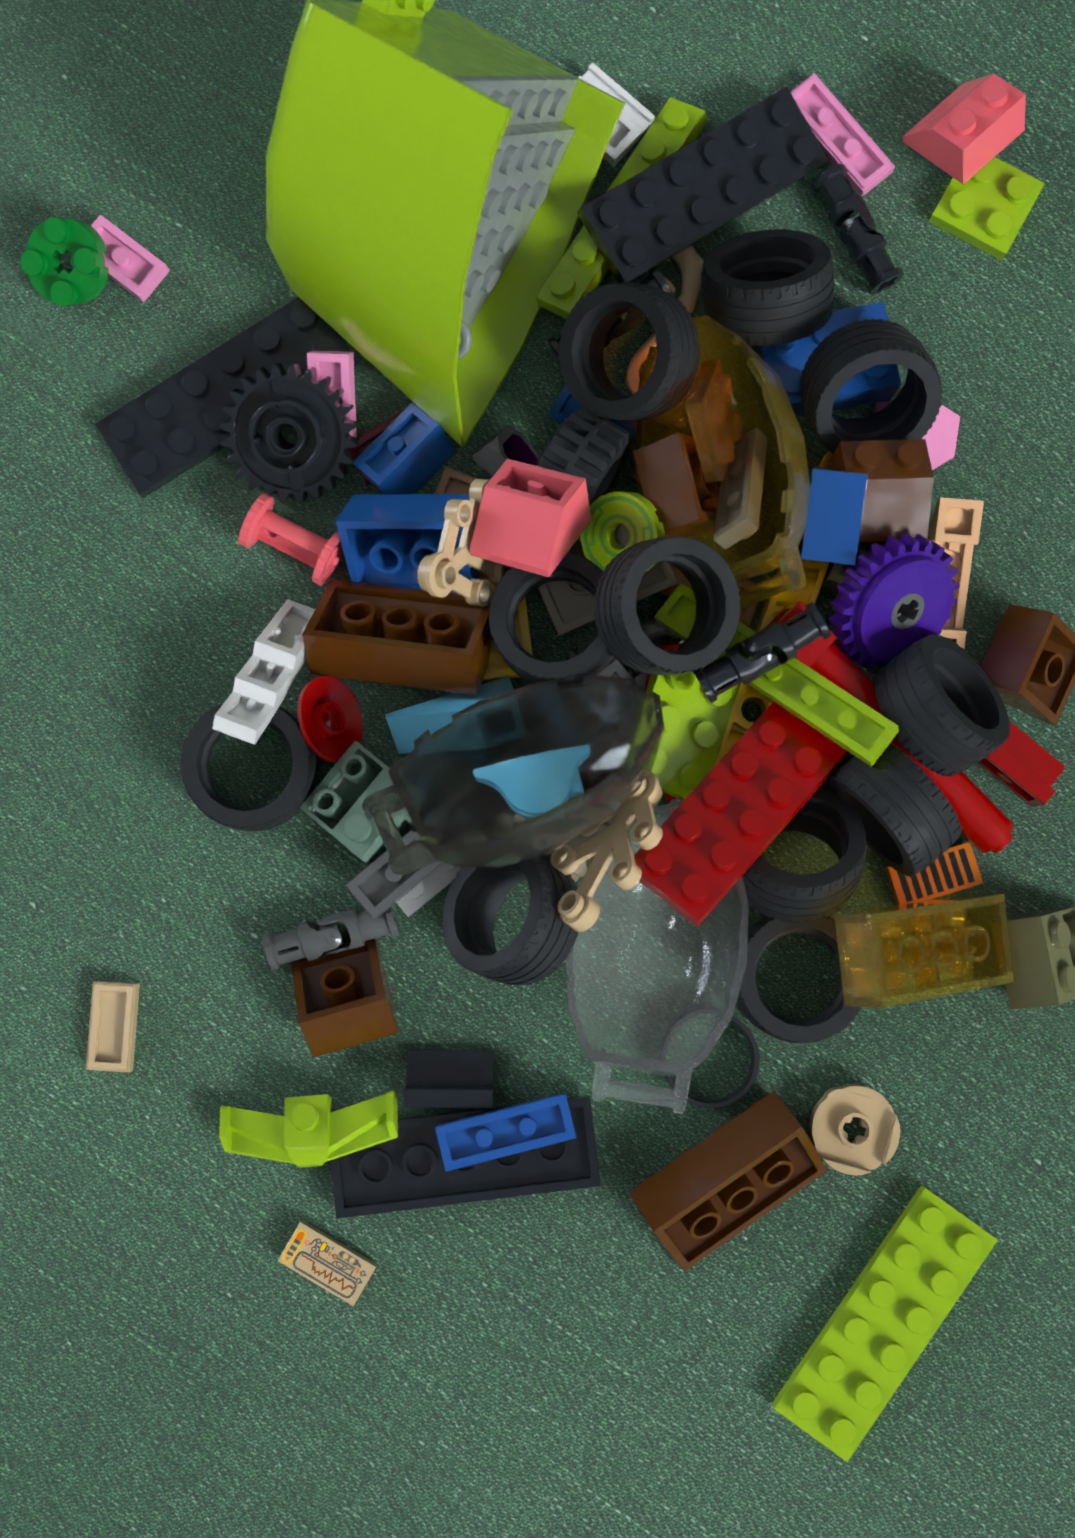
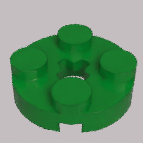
M64 217L48 218L33 230L20 262L22 270L25 274L29 275V279L36 291L49 302L59 306H73L94 300L104 289L109 268H104L105 259L103 253H107V250L99 233L82 220ZM71 253L72 257L69 262L73 266L72 271L62 269L60 263L62 254Z

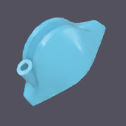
M590 744L546 751L473 770L474 778L477 782L488 785L498 791L509 807L518 815L535 820L545 819L561 811L569 798L584 794L578 768L589 758Z

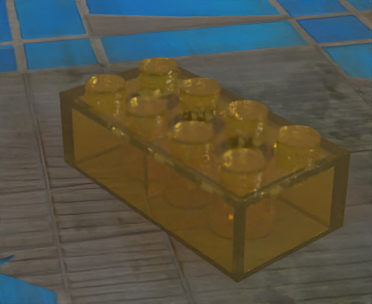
M1004 894L961 895L834 915L845 1006L885 1008L1014 982Z

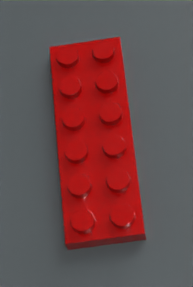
M773 701L660 826L663 831L660 842L652 849L644 850L640 848L634 855L635 864L640 867L642 872L639 882L698 927L850 752Z

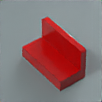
M1010 722L1009 738L996 751L978 763L1031 807L1045 805L1055 793V790L1051 788L1052 784L1064 771L1065 767Z

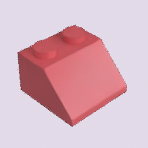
M994 73L965 82L903 136V143L964 185L1025 130L1026 94Z

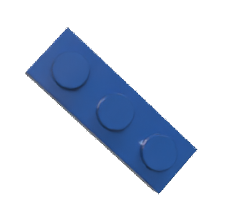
M565 1092L435 1126L445 1171L577 1138Z

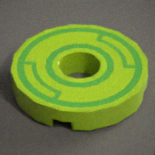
M615 491L596 499L590 505L592 520L580 535L586 559L604 571L611 560L626 548L644 540L664 537L663 523L659 522L658 516L655 513L657 510L652 502L639 493L628 491ZM620 523L627 527L630 534L629 543L625 548L620 546L615 538V531ZM654 563L646 572H648L652 567H654L656 563Z

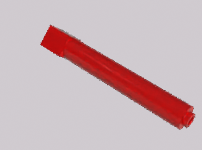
M800 600L786 605L768 625L775 621L785 622L806 610L805 605ZM831 631V636L827 639L819 638L797 651L796 659L883 715L875 697V683L834 643L837 637ZM896 736L890 743L897 746V748L913 759L943 792L958 816L962 834L981 853L990 851L997 853L1010 843L1013 838L1011 831L1014 823L963 772L953 776L936 774V772L927 769L918 760L913 758L897 740Z

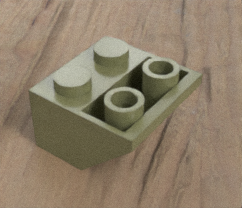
M1075 906L1017 916L993 923L1011 1010L1061 1005L1075 1000Z

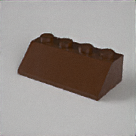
M331 579L302 634L310 674L477 695L489 664L492 641L489 628L490 603L485 607L469 605L465 597L459 594L449 593L446 597L441 598L434 597L428 591Z
M772 1091L764 1098L753 1102L747 1110L727 1124L719 1126L699 1144L682 1152L676 1160L662 1170L645 1178L639 1186L629 1193L653 1232L685 1272L827 1171V1168L803 1127L777 1093Z

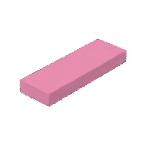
M815 73L790 92L833 167L838 164L846 166L848 170L846 177L858 195L863 197L893 172L895 165Z

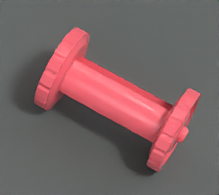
M265 493L260 495L244 519L239 533V544L246 548H251L257 540H260L313 567L312 582L323 586L333 574L343 554L339 532L336 531L327 540L272 512L274 498Z

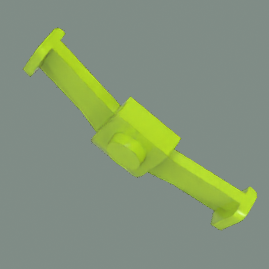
M392 1090L386 1092V1094L333 1112L332 1098L328 1094L289 1097L284 1100V1116L221 1105L219 1138L224 1151L228 1153L296 1164L299 1168L323 1166L327 1161L398 1138L397 1092Z

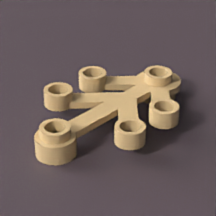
M475 479L471 483L469 501L450 499L445 506V522L438 551L432 555L425 556L418 567L420 587L434 597H446L453 591L465 597L469 605L485 607L492 599L493 590L491 583L488 580L481 579L469 580L459 574L458 571L467 564L489 576L493 584H498L500 579L505 576V573L511 569L510 566L472 556L470 552L484 488L490 481L489 479ZM459 527H463L459 547L455 549Z
M641 770L629 775L623 781L620 793L597 809L593 810L590 806L580 807L572 816L571 826L585 837L593 835L601 824L614 816L616 817L611 825L575 848L568 844H562L551 855L550 863L554 868L564 873V875L573 873L581 863L594 856L577 890L565 893L558 903V912L560 913L561 920L577 932L588 930L599 917V903L592 897L613 857L615 858V863L609 872V878L612 882L623 890H629L639 882L642 872L640 867L635 864L630 836L644 850L654 848L662 838L663 831L656 824L653 811L661 800L662 787L659 785L658 777L649 770ZM636 817L637 822L632 827L631 833L629 835L628 829L633 819Z

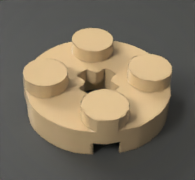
M846 1084L828 1089L816 1103L810 1117L809 1134L815 1150L830 1167L841 1173L857 1176L870 1173V1170L878 1168L882 1163L886 1164L893 1157L899 1144L900 1124L893 1108L882 1094L863 1085ZM853 1117H859V1124L866 1128L864 1136L856 1135L854 1141H848V1133L843 1130L845 1122L851 1123Z

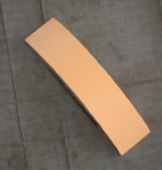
M938 497L929 539L945 549L944 552L952 556L953 560L950 564L958 570L952 579L959 583V587L954 590V598L957 601L952 605L951 617L946 621L940 635L952 640L965 649L967 631L963 630L973 548L974 545L979 543L984 501Z

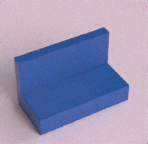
M411 403L352 464L359 473L379 488L383 494H415L451 458L456 450L440 424L415 404Z
M821 467L813 468L801 559L856 565L868 474L835 471V469Z

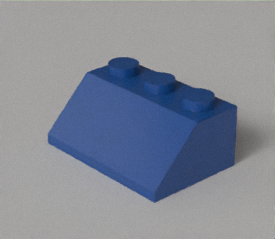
M353 494L336 520L351 582L423 590L418 582V567L425 556L432 555L438 551L445 522V506L450 499L469 501V494ZM459 527L455 549L459 547L463 527ZM467 564L458 571L459 574L469 580L479 579V571Z

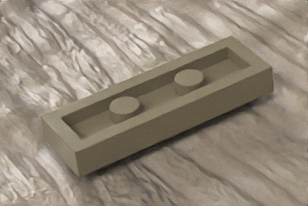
M754 428L724 449L713 540L725 550L741 539L745 540L752 536L759 527L768 437L758 428Z

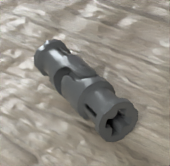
M391 906L376 920L366 910L357 912L355 909H350L326 916L318 922L307 921L300 923L298 929L277 935H272L271 932L264 933L262 939L269 966L272 971H276L281 968L282 964L306 958L308 961L319 959L323 952L335 954L364 946L367 940L389 934L394 938L400 936V930L394 907ZM339 922L347 927L350 934L349 941L345 943L342 936L343 927Z

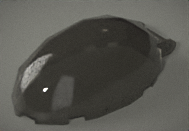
M586 675L582 676L583 683L558 686L557 680L537 682L474 703L453 714V722L435 731L432 735L427 730L414 741L415 749L403 759H396L388 771L393 785L369 795L362 803V809L366 817L373 819L390 855L388 858L390 869L397 875H404L436 861L453 866L501 868L551 854L615 813L652 771L665 729L660 695L653 691L646 693L633 686L632 679ZM590 744V756L578 768L584 794L571 797L567 802L548 812L531 818L518 815L509 807L498 791L488 785L477 782L474 778L473 770L546 751ZM403 810L416 839L415 842L405 845L391 816L392 813Z

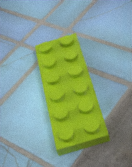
M921 1185L772 1402L773 1408L844 1461L848 1462L998 1240Z

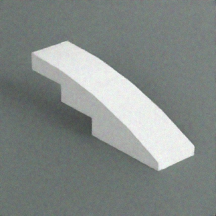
M287 599L255 640L253 655L235 677L233 692L215 714L212 729L255 745L275 715L307 659L302 634L315 609Z

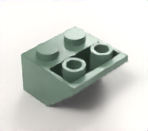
M355 740L299 808L359 859L370 865L410 832L433 804Z

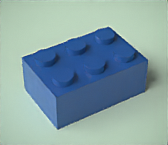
M884 302L832 311L831 318L824 327L801 340L770 346H752L767 422L805 416L800 395V378L809 355L813 353L814 348L816 349L826 336L831 335L833 331H837L838 328L844 327L846 324H852L855 321H862L864 319L888 320ZM897 364L876 365L857 373L841 388L833 402L832 411L891 400L901 386Z

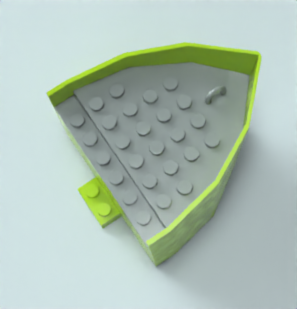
M307 0L290 50L266 153V241L290 289L422 411L438 422L442 429L463 447L470 439L529 337L541 310L535 297L570 246L580 219L577 211L586 204L605 150L625 106V102L459 14L446 9L432 8L436 0H362V2Z

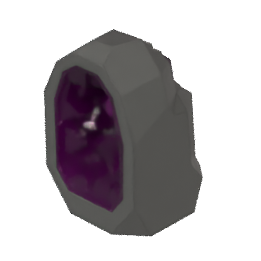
M509 424L493 434L471 454L477 466L482 468L491 478L507 459L535 466L538 465L541 459L525 436Z

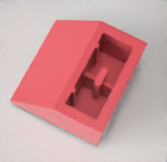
M507 459L484 488L470 545L471 555L549 578L592 520L586 479Z

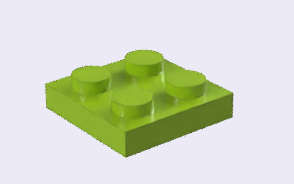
M994 157L964 185L952 178L928 222L1002 261L1045 183Z

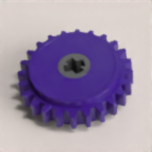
M903 533L899 541L889 536L887 537L886 544L880 546L875 543L872 545V550L867 554H860L856 565L846 570V577L842 584L837 586L839 590L837 599L831 603V606L836 609V614L830 617V622L837 627L832 631L839 641L837 646L860 665L863 663L869 669H873L877 664L883 668L890 660L914 642L931 634L940 635L946 621L951 617L952 605L957 601L954 598V590L959 587V583L953 580L952 577L956 575L958 570L950 564L953 560L952 556L944 552L945 549L934 541L928 540L920 534L912 537L907 533Z

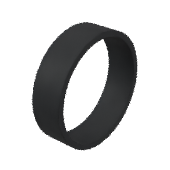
M716 1009L696 1010L678 1019L667 1032L661 1048L662 1069L669 1085L685 1101L703 1108L725 1107L741 1099L754 1084L759 1070V1049L749 1028L738 1018ZM706 1015L725 1017L737 1024L747 1037L751 1049V1066L745 1081L734 1093L718 1100H700L685 1094L674 1083L668 1067V1051L674 1035L690 1020Z

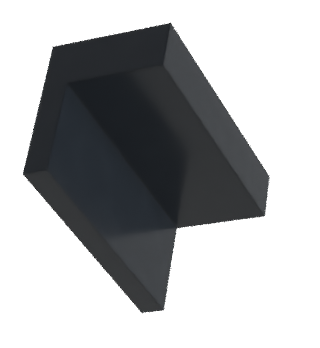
M407 1050V1085L404 1088V1107L493 1108L494 1050Z

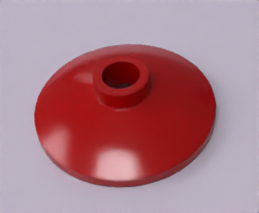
M320 676L310 680L302 689L298 700L297 713L302 735L315 754L324 760L338 762L355 740L361 743L363 721L359 704L347 685L335 677Z

